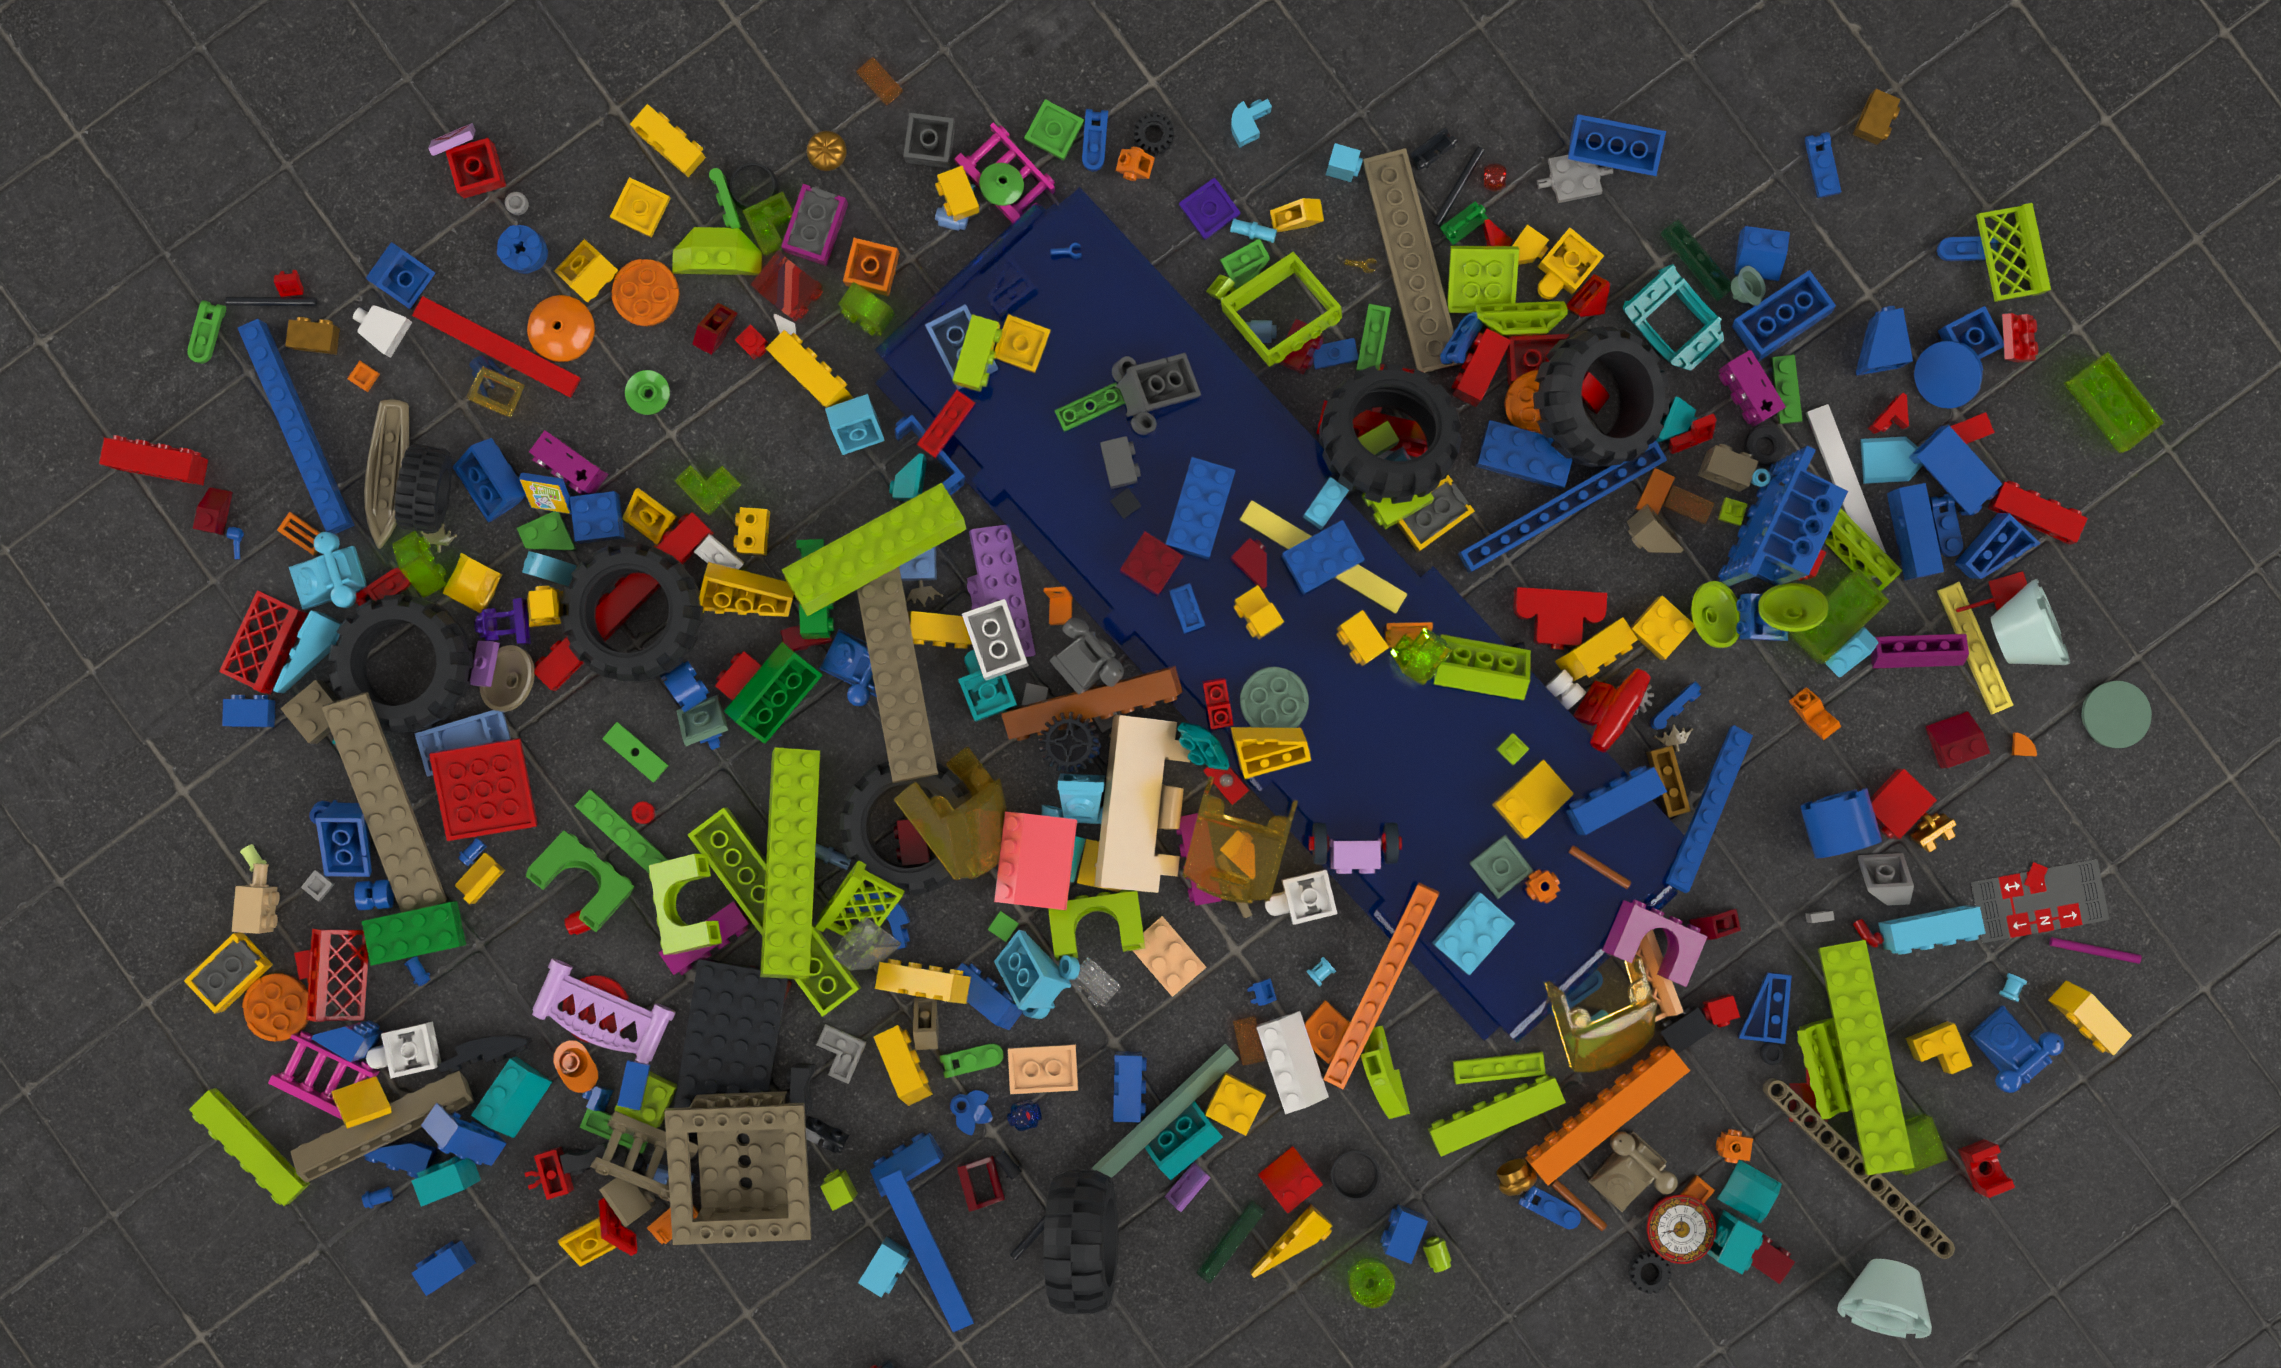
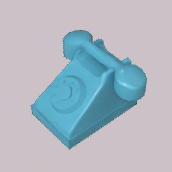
M321 532L314 539L315 550L324 555L289 567L303 610L331 601L338 607L349 608L356 602V593L368 586L355 546L338 550L340 545L339 539L333 533Z
M1060 773L1057 790H1059L1062 809L1055 806L1042 805L1041 815L1076 819L1077 823L1101 824L1103 806L1100 807L1105 786V775Z
M1022 930L1016 932L994 961L1018 1009H1021L1025 1016L1035 1019H1042L1048 1015L1050 1009L1055 1007L1053 1003L1055 998L1063 989L1071 987L1069 980L1076 979L1080 972V964L1075 957L1063 956L1058 966L1027 935L1026 931Z

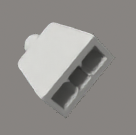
M375 305L371 307L369 312L359 307L353 314V319L361 323L357 332L381 353L390 358L412 324V321L406 317Z

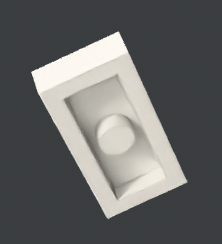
M710 534L694 550L707 563L711 562L738 570L744 564L740 558Z

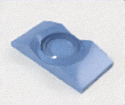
M495 710L415 733L427 777L433 776L429 757L431 752L511 739L504 713Z

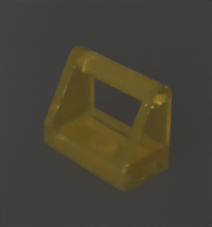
M482 366L466 399L511 418L523 391L524 384ZM483 377L516 390L507 406L477 393Z

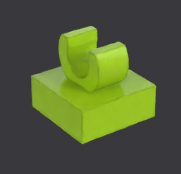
M1219 274L1206 292L1211 297L1222 300L1226 297L1228 291L1232 293L1236 290L1232 287L1235 282L1229 277Z
M1727 497L1724 498L1718 520L1741 526L1747 504Z
M1512 733L1496 750L1511 765H1514L1529 748Z

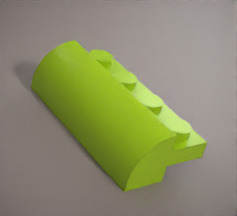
M1833 1018L1800 1026V1030L1797 1031V1039L1802 1047L1804 1065L1809 1072L1810 1086L1814 1091L1817 1101L1816 1107L1822 1120L1830 1119L1840 1112L1850 1111L1852 1107Z

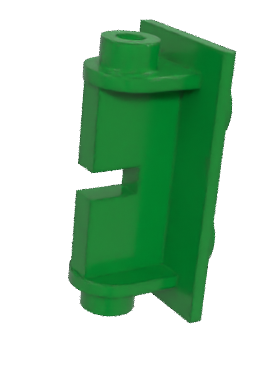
M1475 201L1441 226L1440 229L1451 244L1455 245L1489 218L1485 214L1486 210L1483 205H1478Z

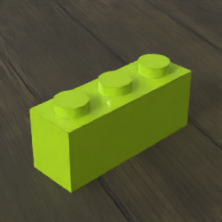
M976 315L971 316L952 380L955 385L981 392L982 386H987L989 373L986 372L989 364L993 365L996 352L993 351L995 342H1000L1003 331L1000 329L999 322Z

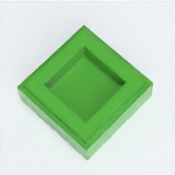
M1000 911L988 930L1007 942L1019 923Z

